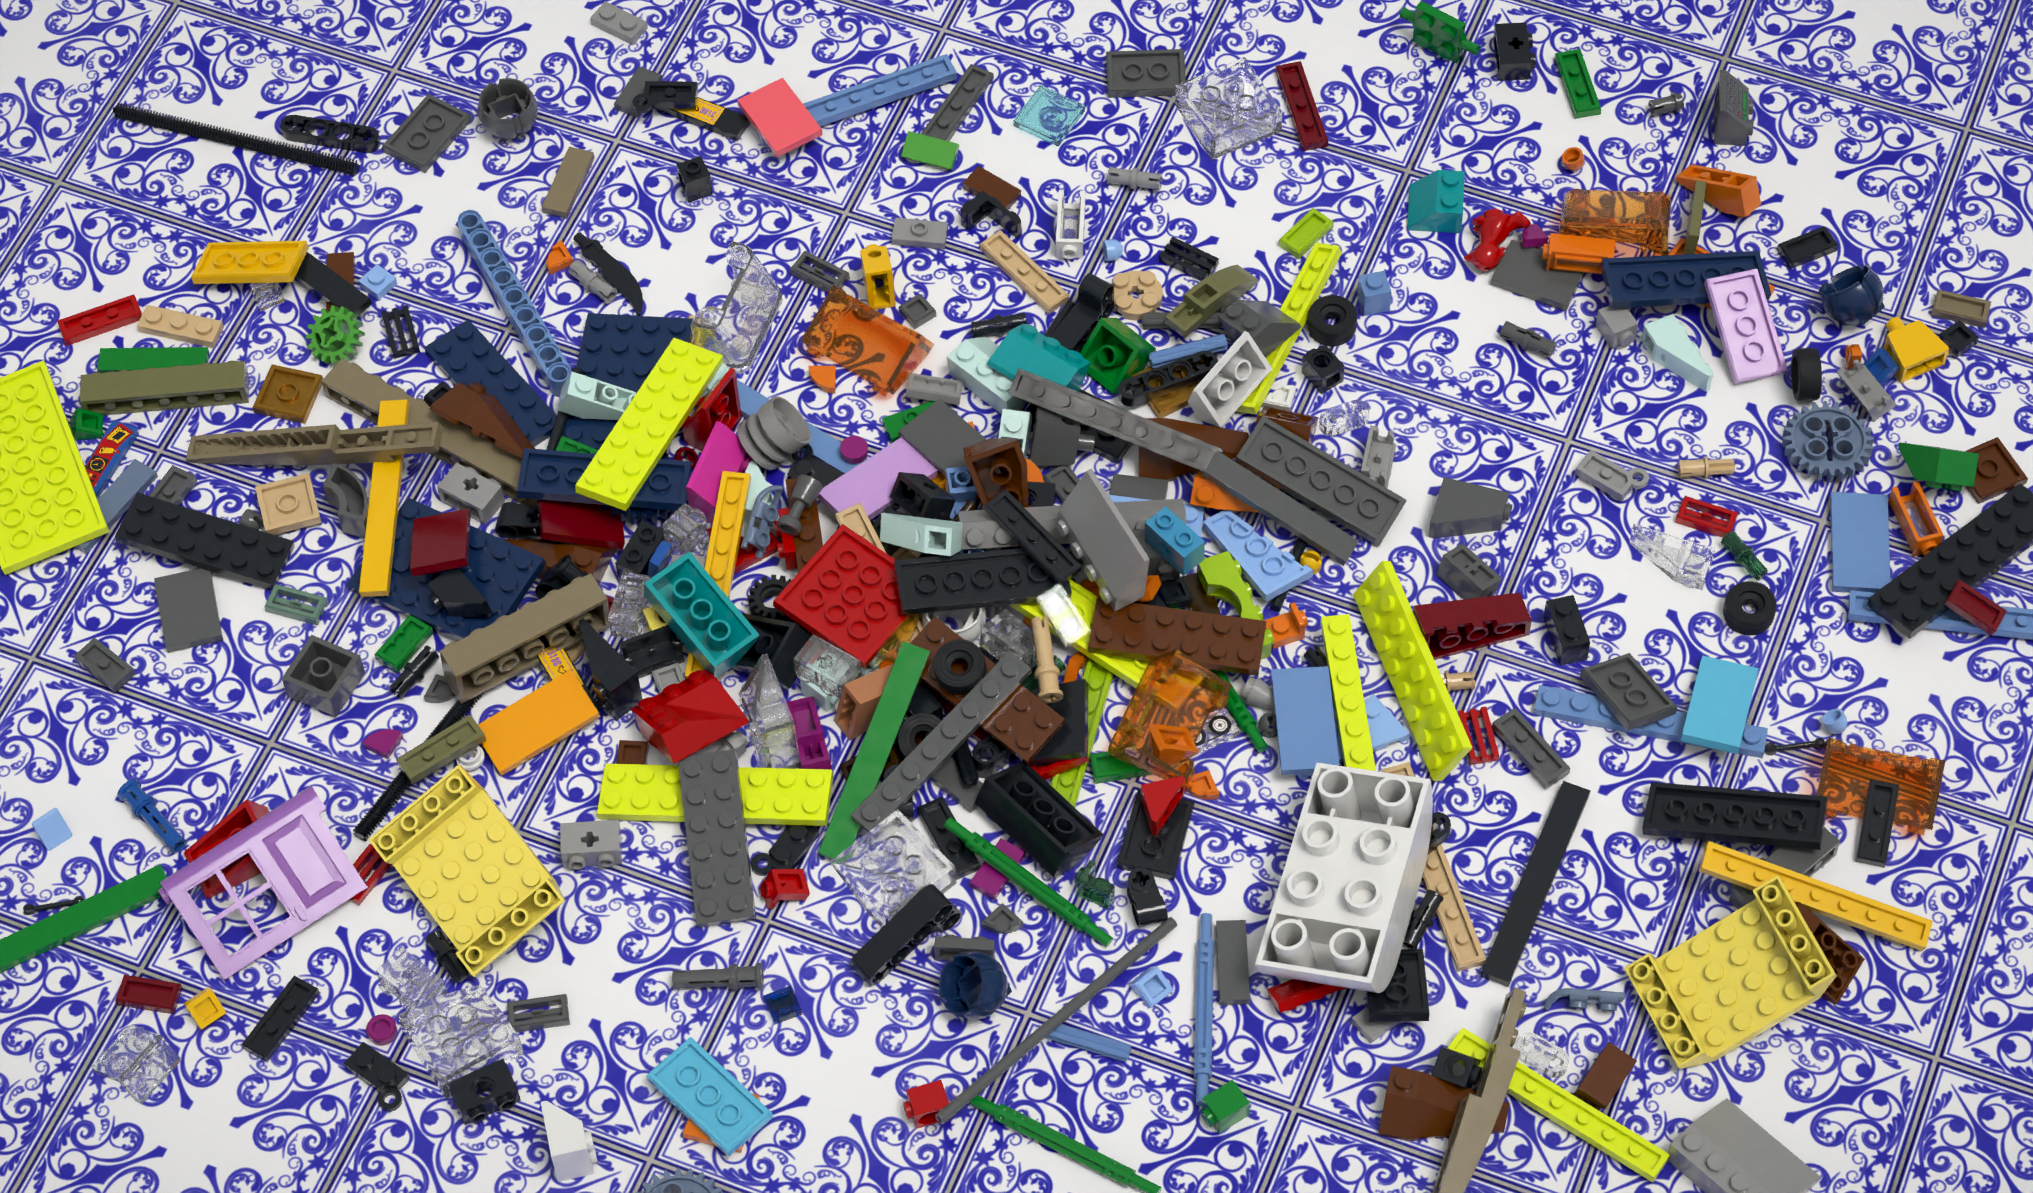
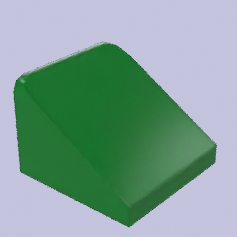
M76 408L70 418V428L75 441L102 438L103 414Z

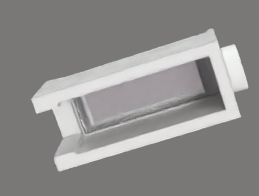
M1059 190L1056 258H1083L1086 209L1085 191H1080V204L1064 203V190Z

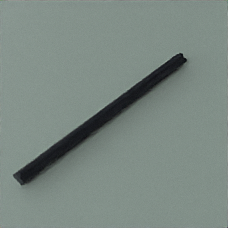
M120 102L113 107L112 113H114L116 118L351 175H356L357 170L360 168L357 160L354 163V159L351 162V158L349 161L346 158L345 161V157L342 160V156L339 159V155L337 158L334 155L333 158V154L330 157V153L327 156V153L324 155V152L321 154V151L318 153V150L315 153L314 149L312 152V149L309 151V148L306 150V147L303 149L302 146L301 148L298 146L297 148V145L294 147L293 144L291 146V144L288 145V143L285 144V142L282 143L281 141L279 143V141L276 142V140L273 141V139L270 140L269 138L264 139V137L261 138L255 135L251 138L252 134L248 137V133L246 136L243 133L242 136V132L239 135V131L236 134V130L234 133L231 130L230 133V129L227 132V128L225 131L222 128L221 131V127L218 130V126L215 129V125L213 128L210 125L209 128V124L206 127V123L203 126V122L201 125L198 122L197 125V121L194 124V120L192 123L189 120L188 123V119L185 122V118L182 121V117L180 120L177 117L176 120V116L173 119V115L170 118V115L167 117V114H165L164 117V113L161 116V112L159 115L156 112L155 115L153 110L150 111L149 109L129 106L128 104H120Z
M481 694L462 704L459 700L456 701L450 711L447 712L448 714L443 717L426 740L455 724L462 717L465 718L464 715L467 716L466 712L469 713L468 709L471 710L470 707L473 708V705H475L474 701L478 702L476 699L479 700V697H482ZM402 770L388 788L385 789L386 791L377 799L360 823L357 824L358 826L353 829L355 837L367 841L366 837L369 838L368 835L371 836L370 832L373 833L372 829L375 830L374 826L378 827L376 823L379 825L378 821L382 822L381 818L384 819L383 816L386 817L385 813L388 814L387 810L391 811L389 808H393L391 804L395 806L394 802L397 803L398 797L401 798L400 794L403 795L402 791L406 792L404 788L407 790L406 786L410 787L409 784L411 782Z

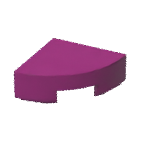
M1532 224L1528 228L1523 229L1521 244L1524 248L1541 247L1543 244L1548 243L1549 237L1537 224Z
M393 729L380 730L368 736L363 741V747L389 759L402 740L403 734L401 731Z

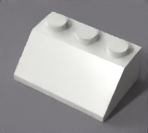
M1243 332L1192 391L1188 403L1200 420L1221 428L1272 370V367L1248 332Z

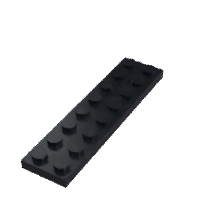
M2021 483L1872 595L1868 599L1867 606L1911 639L1950 609L1944 605V602L1956 581L1960 579L1973 589H1976L2033 545V493Z

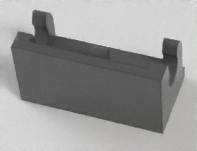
M1463 543L1443 555L1437 572V576L1463 599L1494 596L1499 583L1502 581V577Z

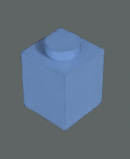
M1385 271L1358 276L1357 297L1363 316L1390 311L1391 289Z

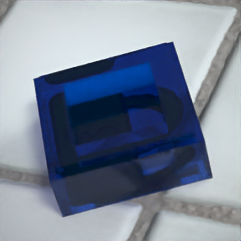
M792 986L763 995L774 1025L802 1015Z

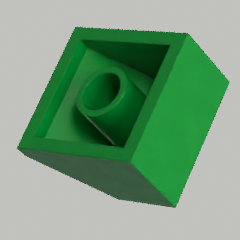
M1100 318L1080 354L1084 359L1091 362L1087 373L1111 393L1116 394L1122 381L1144 370L1149 361L1148 354L1154 352L1156 348L1118 318Z
M1899 442L1898 448L1914 479L1926 481L1925 486L1942 489L1944 483L1945 489L1958 491L1962 490V486L1974 487L1978 453Z

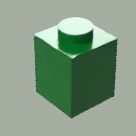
M1233 1079L1202 1098V1118L1209 1127L1214 1126L1219 1134L1249 1116L1250 1102Z

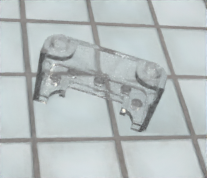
M731 241L726 252V260L733 267L734 278L731 282L732 288L721 309L707 306L697 311L691 322L694 345L723 355V364L728 369L733 368L737 374H740L751 368L783 299L781 289L751 248L745 244Z

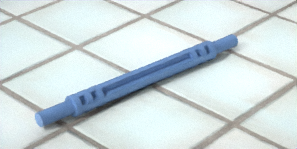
M1202 913L1200 915V939L1197 940L1194 1078L1197 1079L1196 1105L1202 1106V1098L1208 1095L1209 1079L1212 1078L1215 941L1212 939V914Z

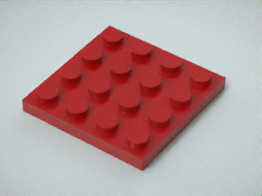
M844 524L836 530L773 601V606L864 669L911 616L902 615L893 567L895 559Z

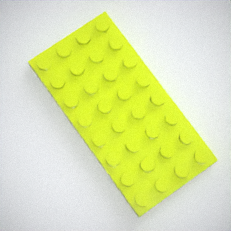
M44 360L0 378V566L4 574L7 575L110 532Z

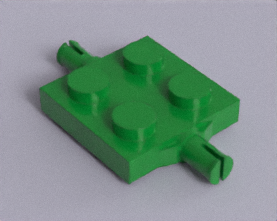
M1420 1L1415 7V13L1406 7H1403L1400 11L1399 17L1412 23L1414 27L1413 41L1421 47L1428 48L1441 57L1458 63L1462 58L1463 49L1475 56L1478 54L1480 45L1467 39L1465 34L1466 23L1423 1Z

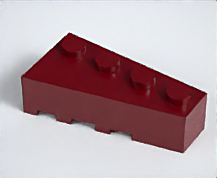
M1521 593L1415 605L1413 613L1434 660L1530 635L1532 620Z

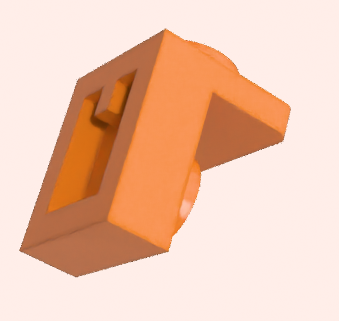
M1295 602L1289 604V612L1263 620L1266 621V629L1269 628L1274 638L1273 649L1305 639V627L1308 626V620L1304 611H1299Z

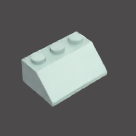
M987 337L965 339L947 356L949 375L958 381H963V385L1000 414H1002L1003 409L1018 411L1028 402L1008 394L1013 380L987 365L988 360L998 348V345Z

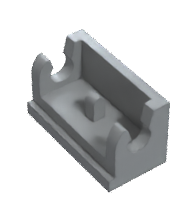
M1855 359L1853 361L1854 367L1851 370L1847 371L1846 368L1842 367L1837 373L1842 383L1870 418L1876 421L1897 405L1867 367Z
M1370 425L1361 468L1363 475L1387 489L1396 450L1393 431L1389 430L1387 437H1382L1379 435L1378 426Z

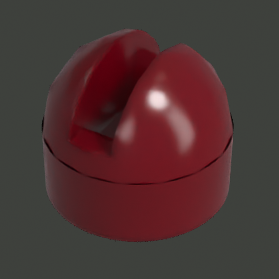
M689 447L679 448L674 454V460L683 461L681 457L683 452L686 460L691 461V468H693L698 461L696 451Z

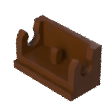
M1608 1042L1573 1095L1598 1111L1601 1108L1605 1110L1637 1060Z

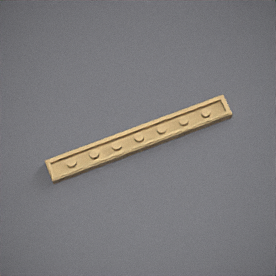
M1409 762L1382 769V772L1415 777ZM1439 845L1427 855L1422 880L1426 891L1430 889L1444 897L1435 914L1456 969L1460 972L1485 965L1486 957L1443 847Z

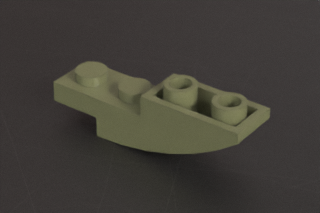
M1239 265L1221 269L1188 290L1184 294V301L1165 316V324L1186 338L1216 311L1224 312L1258 283V279Z

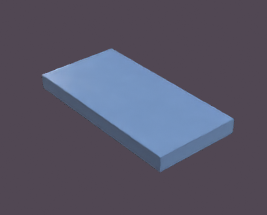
M1831 492L1832 591L1850 592V590L1876 593L1890 582L1888 495Z
M1329 666L1271 669L1281 775L1313 774L1317 762L1340 766Z

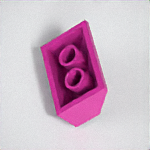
M716 421L686 486L691 518L713 524L722 472L745 473L750 461H754L744 449L738 435L722 422Z

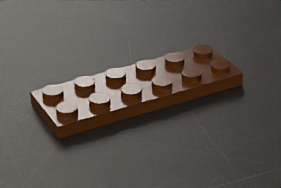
M1097 598L1088 652L1259 676L1266 621L1131 603L1114 612L1110 604H1105L1102 598Z
M934 616L910 644L930 651L920 680L955 707L967 694L956 695L944 690L936 679L933 662L941 646L949 641L963 638ZM984 656L987 674L996 664ZM957 661L952 666V670L958 674L964 673L968 669V664L965 661ZM1020 684L979 727L1028 765L1065 724V719Z

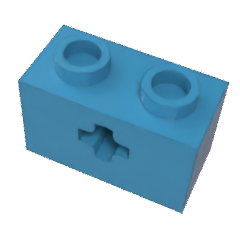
M1166 506L1145 522V541L1183 576L1204 560L1205 541Z

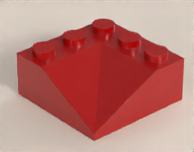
M706 669L692 672L687 679L678 684L668 685L663 689V692L654 697L641 700L636 707L631 709L643 738L673 764L749 723L747 717L721 683Z

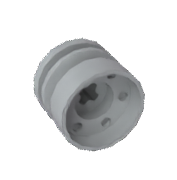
M779 396L772 397L760 407L758 413H752L748 419L742 421L737 427L738 437L746 452L756 463L768 470L778 468L782 462L788 460L790 454L797 453L811 440L810 429L801 413L790 402Z

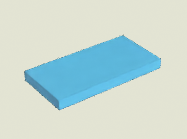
M1702 655L1681 741L1738 754L1759 668Z
M692 1037L688 1038L646 1075L647 1080L728 1157L773 1118L772 1112Z

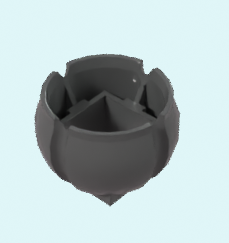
M512 78L499 79L498 85L491 82L482 90L478 103L479 119L484 128L490 134L501 138L502 142L525 135L531 131L532 126L535 124L538 114L537 101L529 86L524 82ZM513 113H519L515 118L501 119Z

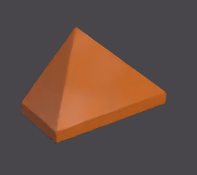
M1152 724L1148 727L1157 769L1194 756L1199 752L1186 727Z

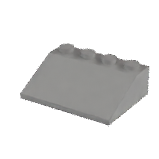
M1089 469L1059 508L1056 526L1059 533L1063 537L1067 536L1074 556L1077 559L1081 558L1089 580L1097 583L1103 602L1110 604L1115 612L1144 597L1150 559L1093 470Z
M1728 1098L1690 1124L1670 1144L1668 1151L1670 1154L1668 1162L1705 1193H1807L1821 1179V1176Z

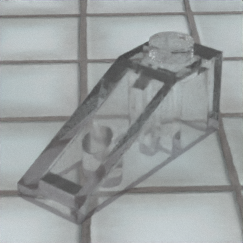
M1633 524L1629 544L1674 582L1680 583L1687 588L1703 590L1713 562L1715 548Z

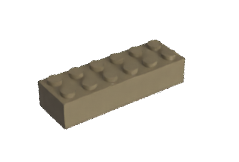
M591 573L584 577H577L569 585L559 590H552L545 597L533 603H526L518 611L499 617L491 625L483 629L478 628L472 631L469 636L459 641L448 643L444 649L440 650L444 678L462 704L539 664L537 655L544 649V644L539 638L540 636H545L549 643L548 647L557 645L555 651L557 652L563 648L566 650L583 641L579 621L582 618L598 633L611 627L608 598ZM566 627L572 629L577 634L574 637L570 636Z

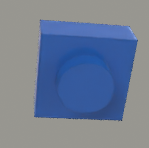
M1880 347L1863 363L1881 386L1900 369L1889 353Z

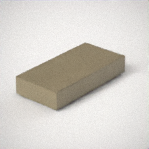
M1937 289L1931 316L1955 322L1960 320L1964 324L1985 328L1992 301Z

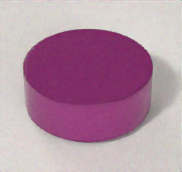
M859 436L845 438L840 445L841 457L850 464L863 462L868 456L867 442Z
M386 1014L374 1016L369 1020L366 1027L370 1041L379 1046L392 1043L398 1034L395 1020Z

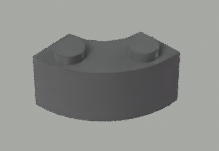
M333 463L323 483L327 501L339 509L338 517L344 533L365 538L369 500L364 485L352 471Z

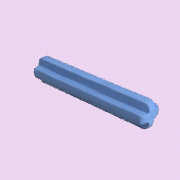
M1219 334L1150 352L1148 360L1152 368H1157L1200 351L1214 353L1226 350L1228 343L1225 335Z
M1063 1024L1046 1037L1047 1039L1124 1062L1128 1060L1131 1053V1046L1129 1044Z

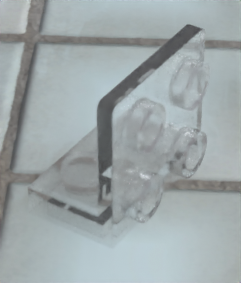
M131 1024L123 1029L114 1043L98 1056L97 1061L91 1068L95 1073L119 1082L136 1102L142 1104L182 1059L161 1035Z

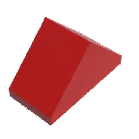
M1177 776L1141 785V802L1152 835L1157 837L1186 793V778Z

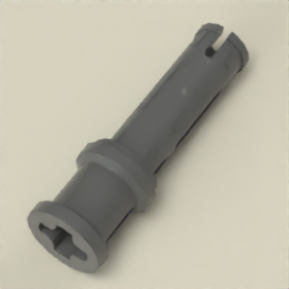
M757 963L756 966L740 967L737 964L729 965V968L673 970V989L729 987L733 991L738 990L739 987L763 989V964Z

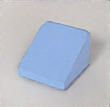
M57 808L52 809L31 823L37 837L48 851L72 837L68 825Z
M1158 966L1149 967L1129 983L1132 990L1150 1008L1174 991Z

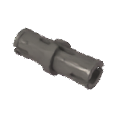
M1509 321L1504 323L1500 332V337L1521 345L1522 349L1536 351L1548 358L1552 356L1556 348L1557 342L1536 334L1535 330L1530 328L1526 330Z

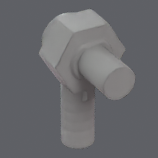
M740 731L731 732L720 738L723 746L715 752L735 749L737 757L747 751L745 746L748 745V741Z

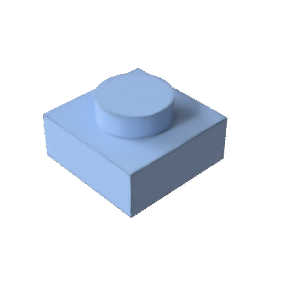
M378 264L358 280L360 288L378 301L397 285L396 277Z

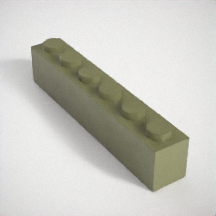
M245 361L202 363L189 366L176 365L166 368L120 370L108 373L95 372L81 375L80 404L82 409L102 413L103 416L249 403V374Z

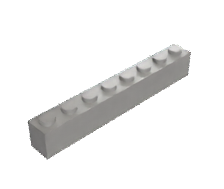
M1182 499L1113 502L1131 530L1145 529V522L1165 506L1186 524V510ZM1061 505L1025 507L1060 544L1070 543L1067 536L1063 537L1056 526L1058 511ZM985 510L958 511V522H963L961 550L1019 546Z

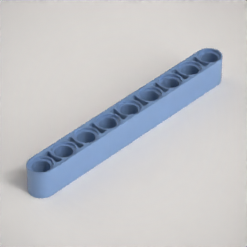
M475 210L463 211L457 219L463 243L550 392L554 396L560 397L561 388L571 373L569 364L481 215Z

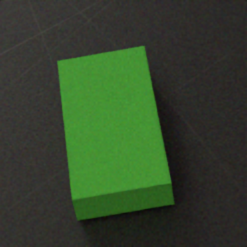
M908 131L901 157L953 171L960 145Z

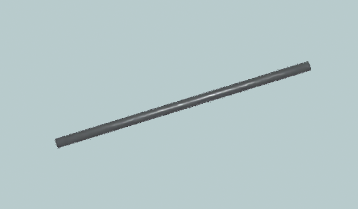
M1172 917L1165 920L935 1115L936 1119L941 1124L947 1122L1176 928V921Z

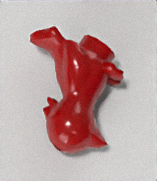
M1500 209L1485 211L1482 216L1473 218L1472 225L1475 226L1473 231H1475V234H1479L1480 243L1474 251L1463 258L1467 262L1473 263L1478 270L1484 272L1491 271L1497 267L1500 259L1505 255L1503 251L1506 248L1499 246L1503 244L1512 231L1528 228L1531 224L1530 220L1520 211L1515 212L1511 216L1507 213L1503 214V211Z

